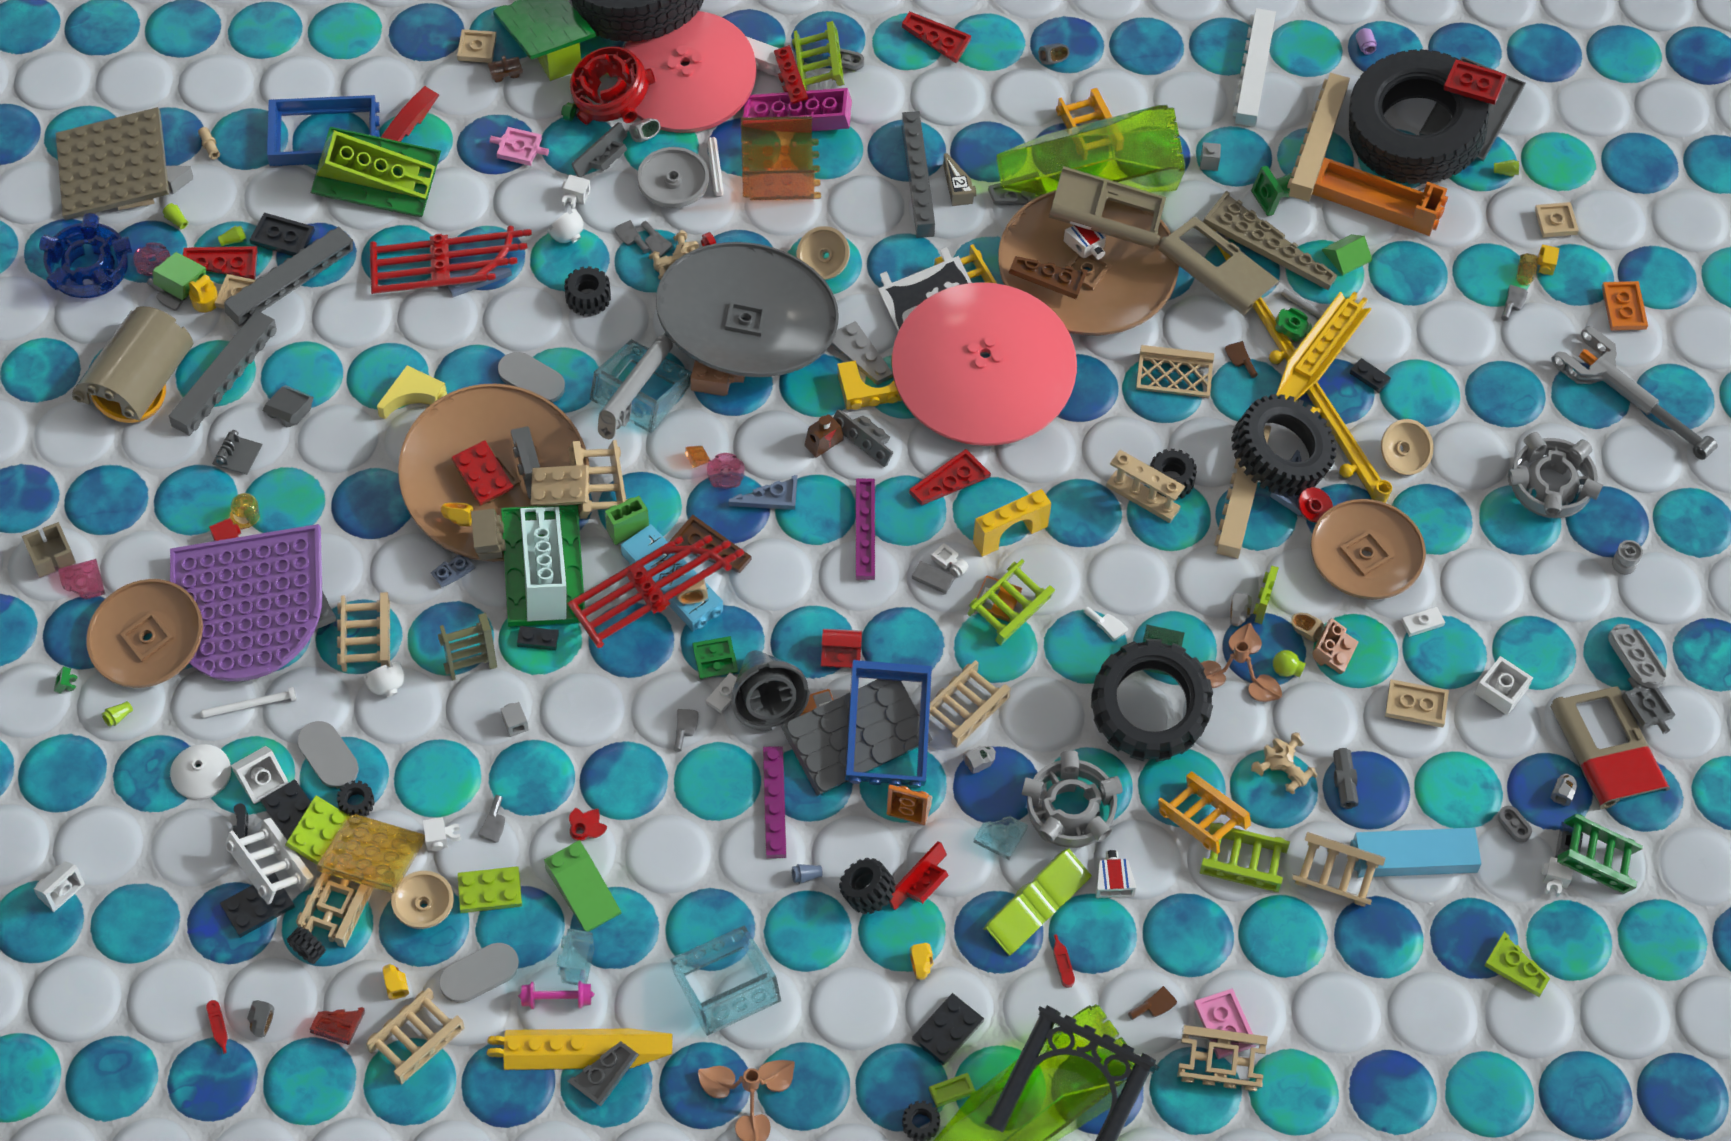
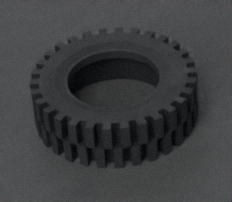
M1271 394L1269 397L1267 395L1252 403L1236 423L1232 432L1233 436L1231 437V441L1234 442L1232 450H1237L1234 457L1235 459H1241L1238 463L1239 467L1245 466L1246 470L1244 473L1246 476L1251 474L1253 476L1251 480L1254 483L1257 480L1260 481L1261 488L1264 489L1268 486L1269 492L1272 493L1278 490V495H1284L1286 492L1288 496H1293L1295 493L1300 495L1307 488L1315 487L1331 469L1336 458L1334 451L1337 447L1336 444H1332L1335 441L1334 435H1329L1332 432L1330 427L1325 428L1324 425L1327 421L1324 418L1321 420L1318 418L1320 413L1318 411L1315 413L1310 411L1312 406L1308 404L1304 407V401L1299 399L1297 402H1294V397L1289 396L1286 400L1285 395L1280 394L1276 397L1275 394ZM1265 424H1279L1294 432L1306 446L1309 459L1302 462H1292L1274 453L1265 440Z

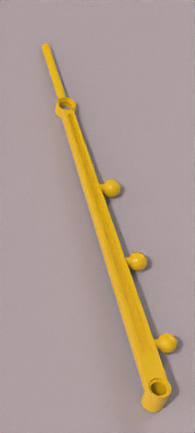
M1217 245L1226 261L1231 258L1227 252ZM1262 297L1255 301L1253 308L1280 350H1273L1269 354V361L1272 364H1279L1285 358L1288 362L1296 349L1286 335L1279 333L1275 329V317ZM1316 382L1306 391L1315 406H1312L1310 411L1313 413L1318 411L1322 419L1324 418L1327 421V427L1331 428L1332 435H1334L1335 440L1350 464L1340 466V475L1344 478H1349L1356 472L1372 500L1386 503L1392 492L1393 487L1391 483L1381 480L1320 385Z

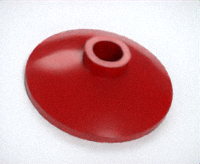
M1316 487L1307 488L1300 494L1298 499L1301 513L1306 519L1317 523L1322 515L1333 507L1328 494Z

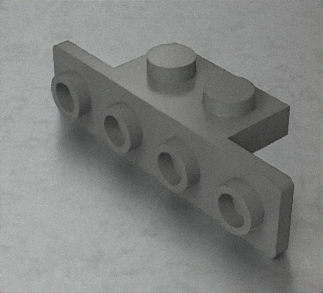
M618 122L572 163L577 177L581 178L591 168L604 171L616 159L622 156L627 150L625 144L621 143L627 137L622 123Z
M837 410L833 418L841 426L843 435L880 465L886 467L893 455V451L884 445L888 443L890 436L864 415L852 420L844 412Z
M526 426L512 429L511 436L514 444L513 454L515 458H518L519 462L517 464L519 475L523 476L527 495L531 500L532 468H540L530 429Z

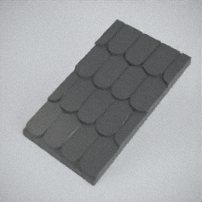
M1465 57L1460 59L1463 62L1494 70ZM1506 75V80L1495 105L1489 103L1486 139L1476 160L1484 162L1526 82ZM1436 102L1419 135L1432 134L1445 128L1453 119L1450 112L1443 105Z
M877 679L858 688L853 772L867 773L918 748L920 715L901 681ZM850 692L781 726L817 796L849 781L845 780ZM928 733V743H929V742H930L931 740H933V739H932L931 735Z

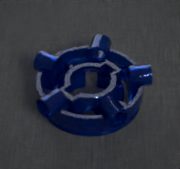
M92 213L84 214L82 223L68 226L53 237L44 234L40 239L39 248L44 251V266L48 274L46 281L53 289L75 298H95L110 292L121 283L126 275L128 253H132L129 237L122 238L113 228L99 223L100 218ZM91 244L94 254L100 255L99 260L89 267H78L74 271L71 270L72 263L85 255L83 245ZM112 245L118 262V267L116 268V270L114 267L115 259L110 250ZM60 260H61V268L58 267V268L54 271V265H55V263L58 264V263L60 262ZM89 279L92 281V284L84 285L83 281Z

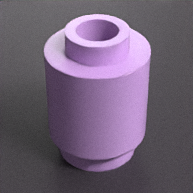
M1366 28L1359 30L1356 34V40L1360 50L1366 55L1374 53L1377 43L1372 30Z

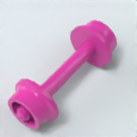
M582 981L578 982V991H535V984L531 982L528 985L521 986V993L518 997L521 999L522 1006L530 1007L531 1009L535 1007V1000L578 999V1007L582 1009L583 1006L591 1005V998L595 994L591 991V984H584Z

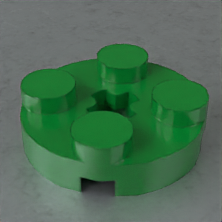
M1295 308L1280 310L1275 319V329L1279 333L1292 338L1295 342H1300L1301 339H1304L1311 331L1312 325L1311 323L1309 325L1308 317Z

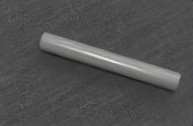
M1284 289L1281 292L1282 296L1320 319L1324 314L1288 290Z

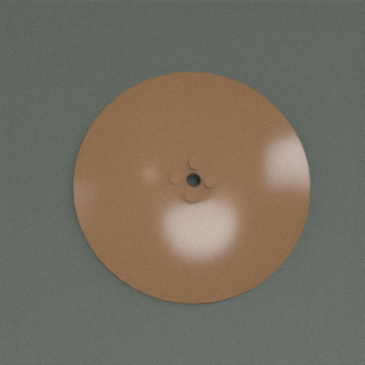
M1056 190L1028 202L1011 218L1002 234L998 252L999 271L1004 285L1020 289L1041 300L1057 314L1069 333L1098 336L1132 329L1159 312L1175 288L1179 266L1158 250L1159 246H1154L1151 249L1105 235L1106 240L1103 248L1105 255L1101 259H1096L1093 254L1086 258H1082L1064 242L1065 229L1074 225L1049 218ZM1106 200L1101 217L1150 231L1153 213ZM1160 220L1158 235L1161 236V240L1164 236L1168 237L1171 234L1162 220ZM1015 256L1038 260L1041 264L1054 263L1055 266L1062 268L1070 266L1073 267V270L1078 271L1086 267L1092 269L1087 272L1076 300L1009 274Z
M473 385L458 389L441 397L427 407L415 420L401 448L398 467L399 485L404 503L411 517L427 536L445 549L467 558L480 560L474 549L472 524L470 527L459 526L457 523L444 518L441 513L442 505L444 503H465L471 505L473 511L495 509L496 514L500 515V518L501 508L533 507L527 495L523 476L519 475L517 464L519 462L518 458H515L513 454L514 444L511 430L529 427L540 468L571 466L568 451L573 441H580L581 448L586 450L583 439L572 421L561 409L543 396L511 385ZM486 440L511 481L513 489L480 506L453 463L452 456ZM584 457L583 463L589 467V459ZM503 553V558H496V559H489V560H481V561H492V562L504 561V553Z

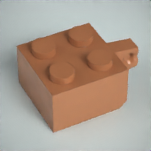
M695 360L691 374V391L725 396L728 394L730 383H744L745 376L725 373Z

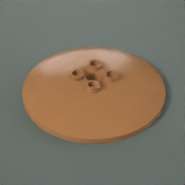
M1356 499L1332 507L1318 520L1311 538L1312 558L1323 578L1339 591L1361 599H1385L1404 592L1418 579L1426 558L1424 539L1416 524L1398 508L1377 500ZM1362 551H1369L1371 556H1364Z
M145 579L129 583L110 594L99 605L92 616L87 631V650L91 662L102 676L120 686L144 688L163 683L182 671L197 652L203 633L201 611L194 598L184 588L173 582L161 579ZM152 633V637L149 640H143L146 634Z

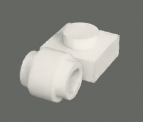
M945 543L931 555V559L945 570L951 566L950 572L955 577L962 576L967 572V562L963 559L958 560V553Z

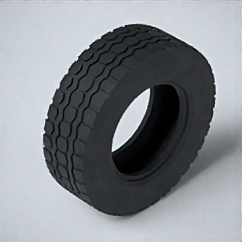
M571 0L573 8L587 21L596 36L613 41L621 40V42L649 40L671 33L689 22L691 17L693 18L704 2V0Z
M1415 49L1408 50V52L1401 51L1396 52L1395 55L1391 54L1381 58L1361 74L1350 98L1349 136L1357 156H1359L1364 164L1366 163L1367 167L1390 180L1395 179L1397 182H1408V184H1426L1427 182L1434 183L1441 181V179H1448L1452 175L1455 176L1476 159L1486 139L1489 103L1444 90V85L1455 60L1460 59L1433 50L1420 49V51H1417ZM1411 98H1425L1443 105L1450 112L1453 119L1445 128L1435 133L1410 135L1391 126L1385 119L1384 114L1390 107L1400 101Z

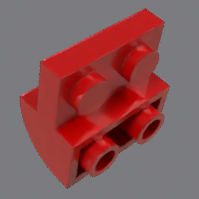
M823 629L821 667L851 668L853 660L860 661L862 631Z

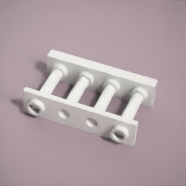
M271 818L263 820L258 833L240 839L234 831H230L225 842L227 851L232 854L267 904L272 903L277 890L295 884L301 892L309 890L314 878L297 853L285 846L287 840ZM259 840L265 841L269 846L251 854L245 848V845ZM270 855H275L279 860L278 863L262 869L255 862ZM283 869L290 875L289 878L273 884L266 877V875Z

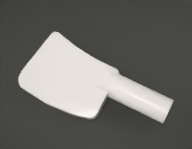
M1089 607L1084 610V613L1096 622L1097 626L1112 641L1127 633L1128 628L1114 616L1106 614L1102 618Z

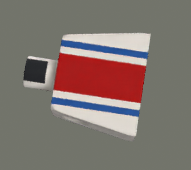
M1075 225L1065 229L1064 242L1082 258L1093 254L1096 259H1101L1105 255L1103 248L1106 237L1104 234Z
M1116 850L1107 851L1106 860H1100L1098 865L1096 898L1134 897L1136 884L1128 859H1118V852Z

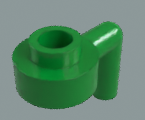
M568 102L566 105H563L561 110L563 119L569 121L574 119L577 109L575 102Z

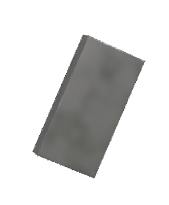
M920 561L912 574V579L946 594L955 576Z

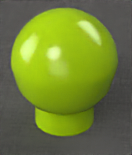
M1290 650L1278 652L1273 659L1275 672L1284 677L1292 675L1300 677L1306 664L1299 661L1298 656Z

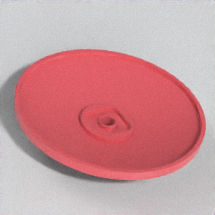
M698 11L693 18L691 17L689 22L671 33L649 40L629 41L624 46L625 49L631 51L642 62L645 69L651 68L656 83L648 85L647 93L635 111L637 112V117L641 120L647 118L657 119L661 125L660 130L674 133H693L718 126L734 116L743 107L754 88L756 61L750 42L738 27L715 14ZM684 61L690 62L688 66L681 65ZM631 68L630 71H631V78H632V83H631V86H632V84H633L635 78L633 77V72H632V68Z

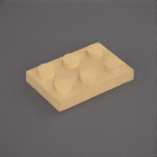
M587 465L532 468V506L587 504L589 467Z
M1391 679L1389 682L1385 717L1443 728L1445 725L1449 690Z

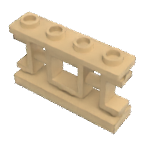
M331 854L329 860H325L322 867L323 872L320 877L316 878L314 890L311 895L307 896L303 913H299L296 924L303 929L305 928L310 933L314 926L329 930V941H335L338 946L345 948L379 876L377 869L370 866L367 869L366 866L362 865L358 874L343 869L345 865L342 858L338 859L336 855ZM333 872L335 875L342 877L340 884L329 881ZM350 880L360 883L357 892H355V889L347 887ZM332 890L347 895L341 909L326 904ZM316 907L319 911L325 912L323 919L312 916ZM333 915L343 919L339 928L337 924L330 922Z
M1184 1025L1182 1027L1181 1043L1191 1044L1189 1065L1178 1064L1177 1077H1181L1182 1082L1194 1083L1195 1079L1203 1080L1202 1084L1215 1086V1082L1224 1083L1223 1087L1236 1089V1085L1245 1086L1244 1090L1257 1091V1088H1262L1263 1075L1253 1073L1255 1053L1266 1054L1268 1036ZM1189 1036L1217 1040V1043L1209 1042L1208 1051L1199 1052L1196 1051L1197 1040L1189 1039ZM1230 1043L1259 1045V1048L1251 1047L1249 1058L1238 1057L1239 1046L1230 1045ZM1213 1048L1233 1050L1231 1070L1211 1068ZM1195 1060L1206 1061L1205 1072L1214 1073V1075L1187 1073L1185 1069L1194 1070ZM1237 1065L1247 1066V1078H1253L1255 1082L1227 1078V1075L1235 1076Z

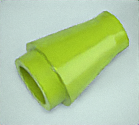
M1513 159L1494 163V173L1513 177L1514 175H1519V161Z
M170 203L162 211L164 218L180 229L187 227L189 222L185 219L178 205Z
M235 225L218 236L221 246L241 243L246 239L241 225Z
M126 701L122 704L106 708L105 712L101 715L109 727L112 725L116 726L133 711V708Z

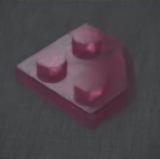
M96 559L58 569L63 589L69 592L73 591L85 599L106 594Z

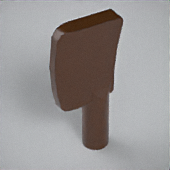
M1243 341L1229 344L1225 347L1229 359L1236 367L1244 365L1251 378H1255L1258 375L1247 354Z
M1162 986L1152 997L1130 1011L1128 1015L1133 1020L1144 1012L1149 1011L1153 1017H1157L1173 1008L1177 1004V1000Z

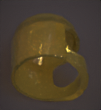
M248 493L236 495L231 502L230 518L233 524L237 523L240 529H246L255 525L260 517L258 501ZM234 515L248 518V523H238L235 521Z

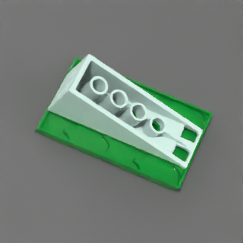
M578 505L501 508V518L504 525V533L502 535L506 545V551H503L508 627L580 623L567 604L584 593ZM585 602L578 605L581 611L585 609Z

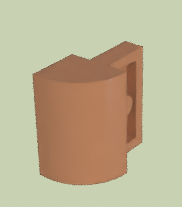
M1331 618L1328 620L1312 655L1319 665L1326 664L1339 674H1342L1346 670L1358 645V641L1345 633L1347 628Z

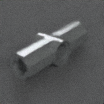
M1339 748L1333 752L1335 765L1334 783L1335 787L1338 788L1340 806L1345 809H1352L1358 806L1356 790L1357 772L1356 769H1353L1351 750Z

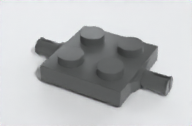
M1630 677L1628 681L1633 690L1624 692L1621 697L1640 726L1643 728L1650 725H1658L1663 734L1668 733L1670 729L1665 721L1672 719L1675 713L1658 687H1645Z

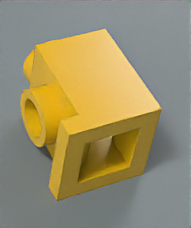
M1541 245L1537 265H1540L1539 273L1553 276L1560 248Z

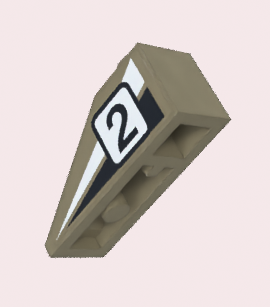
M944 153L943 167L952 206L973 204V199L976 196V187L972 186L970 177L949 154Z

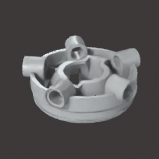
M1533 432L1525 437L1524 443L1526 446L1520 450L1512 469H1509L1507 473L1508 483L1512 486L1515 496L1522 505L1533 513L1544 517L1565 518L1582 510L1591 498L1597 500L1603 485L1597 482V469L1589 456L1593 449L1588 441L1581 439L1574 444L1558 438H1542L1538 432ZM1526 460L1528 461V463L1535 461L1529 466V468L1521 466V464L1524 463ZM1550 469L1563 475L1569 469L1571 478L1566 485L1560 486L1559 492L1549 490V484L1541 478L1540 471ZM1579 470L1583 476H1579L1577 471ZM1584 485L1577 499V503L1566 505L1567 501L1571 503L1575 499L1579 491V486ZM1533 488L1537 492L1535 498L1531 495Z
M1067 750L1060 754L1061 760L1042 768L1033 779L1026 777L1022 795L1028 796L1027 809L1030 821L1043 840L1062 847L1078 848L1090 845L1096 841H1103L1112 832L1110 826L1115 818L1117 809V794L1123 792L1118 776L1109 778L1097 766L1079 760L1077 751ZM1078 777L1087 779L1094 784L1089 785L1081 780H1078ZM1051 780L1054 785L1048 789L1042 801V811L1035 813L1033 806L1038 807L1043 784ZM1077 786L1085 790L1084 797L1089 801V805L1080 814H1067L1061 809L1053 811L1050 807V804L1055 801L1056 796L1060 793L1075 792ZM1101 801L1104 806H1109V817L1106 822L1099 816ZM1042 818L1045 820L1044 824L1040 821Z

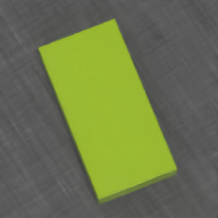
M968 1073L937 1083L928 1088L936 1108L971 1096L976 1092Z

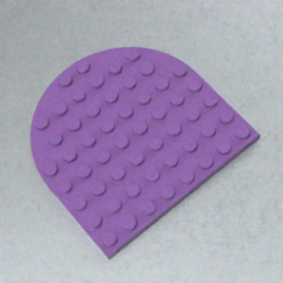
M319 524L170 548V582L181 586L194 598L202 615L203 633L197 652L189 662L195 669L218 680L248 681L277 671L301 652L316 629L322 608L321 527Z

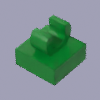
M63 666L57 673L54 692L62 693L65 689L73 691L76 688L75 685L69 682H75L78 679V676L70 674L71 668Z

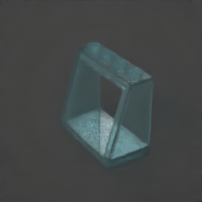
M631 339L595 370L590 400L604 407L623 383L617 377L630 362L637 364L649 348ZM667 358L662 361L653 374L673 384V386L658 400L640 391L632 401L629 422L649 433H652L687 391L691 383L692 372Z
M745 925L670 959L673 973L706 1036L781 1002L776 975ZM744 949L758 977L700 1003L685 976Z

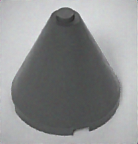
M754 650L749 652L744 659L731 692V706L736 718L746 727L758 731H770L772 727L785 724L802 714L810 696L808 682L802 671L796 666L761 651Z

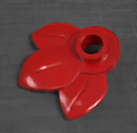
M578 808L573 809L569 815V822L571 824L570 836L572 839L583 841L588 837H600L606 832L607 826L599 823V809H593L584 814ZM578 830H582V831H583L582 834H577L576 832H577Z

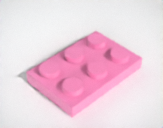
M1233 988L1194 1001V1006L1204 1028L1253 1034ZM1209 1039L1210 1042L1217 1043V1040ZM1230 1043V1045L1239 1046L1238 1052L1256 1047V1045ZM1213 1048L1217 1059L1233 1054V1050Z

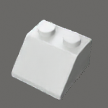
M267 746L231 765L236 777L253 804L258 803L260 799L289 783L274 753Z
M64 861L61 865H57L45 879H41L36 884L34 891L37 897L55 912L80 890L85 883L78 868L74 864Z

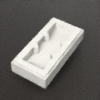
M1438 607L1403 617L1401 620L1409 637L1445 625Z
M729 673L706 699V704L722 714L731 704V692L737 677Z

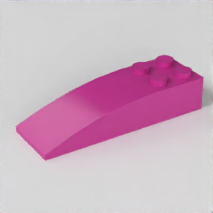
M848 88L806 91L808 99L795 104L791 103L788 92L750 95L744 105L742 123L747 126L787 131L849 129L852 100Z

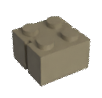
M495 509L471 511L474 549L480 561L503 558V551H506L505 540L502 539L504 525L500 515L496 514Z
M59 522L42 528L47 539L46 542H43L39 530L22 536L39 578L56 572L55 568L57 567L61 570L76 564Z

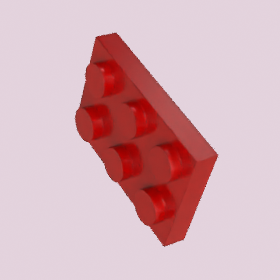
M1455 60L1444 85V90L1495 105L1507 74Z
M486 440L452 456L453 463L480 506L513 489L511 481Z

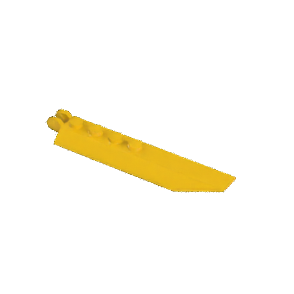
M1339 292L1288 360L1276 394L1277 397L1282 394L1285 395L1287 400L1289 396H1292L1295 402L1322 377L1372 308L1363 309L1367 303V298L1363 297L1359 304L1354 301L1357 299L1358 293L1353 292L1349 299H1345L1342 292Z
M632 1028L505 1030L504 1037L489 1036L487 1039V1043L504 1045V1049L490 1048L487 1050V1055L489 1057H504V1070L584 1069L600 1059L601 1055L621 1041L639 1054L629 1069L672 1055L673 1034Z

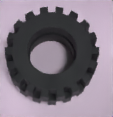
M583 266L579 270H573V274L569 273L568 278L565 279L566 303L570 309H573L574 313L577 314L579 312L582 316L584 314L592 316L593 313L597 315L599 311L603 312L605 306L608 307L609 301H611L610 281L608 276H605L604 271H599V268L596 267L592 269V266H588V268ZM585 289H593V290H595L594 292H591V293H582V292H581L582 290H585Z
M1165 449L1163 453L1158 452L1156 457L1152 458L1150 467L1163 474L1167 471L1178 473L1180 477L1172 479L1185 486L1178 496L1182 499L1186 494L1189 495L1194 487L1197 466L1194 464V459L1189 458L1190 455L1188 453L1184 454L1182 450L1175 451V449H1171L1168 451Z
M865 858L863 861L861 859L857 860V863H852L850 868L844 871L845 874L840 878L842 881L839 883L840 893L856 912H861L862 914H867V912L872 914L875 910L880 911L881 907L886 906L888 900L893 898L892 893L896 889L893 876L875 858L871 860L870 858Z

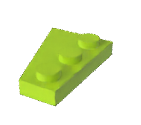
M1271 565L1270 572H1265L1263 583H1266L1265 588H1260L1258 598L1261 599L1260 604L1256 603L1253 614L1256 615V623L1262 624L1279 567Z
M1504 931L1484 966L1540 997L1550 978L1533 960H1530L1522 952L1523 950L1518 945H1515L1509 939L1510 936Z

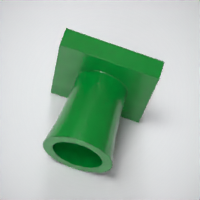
M1263 166L1260 168L1251 192L1268 217L1274 215L1281 198L1290 197V189L1287 186L1289 179L1294 177H1291L1292 173L1276 179L1268 166Z

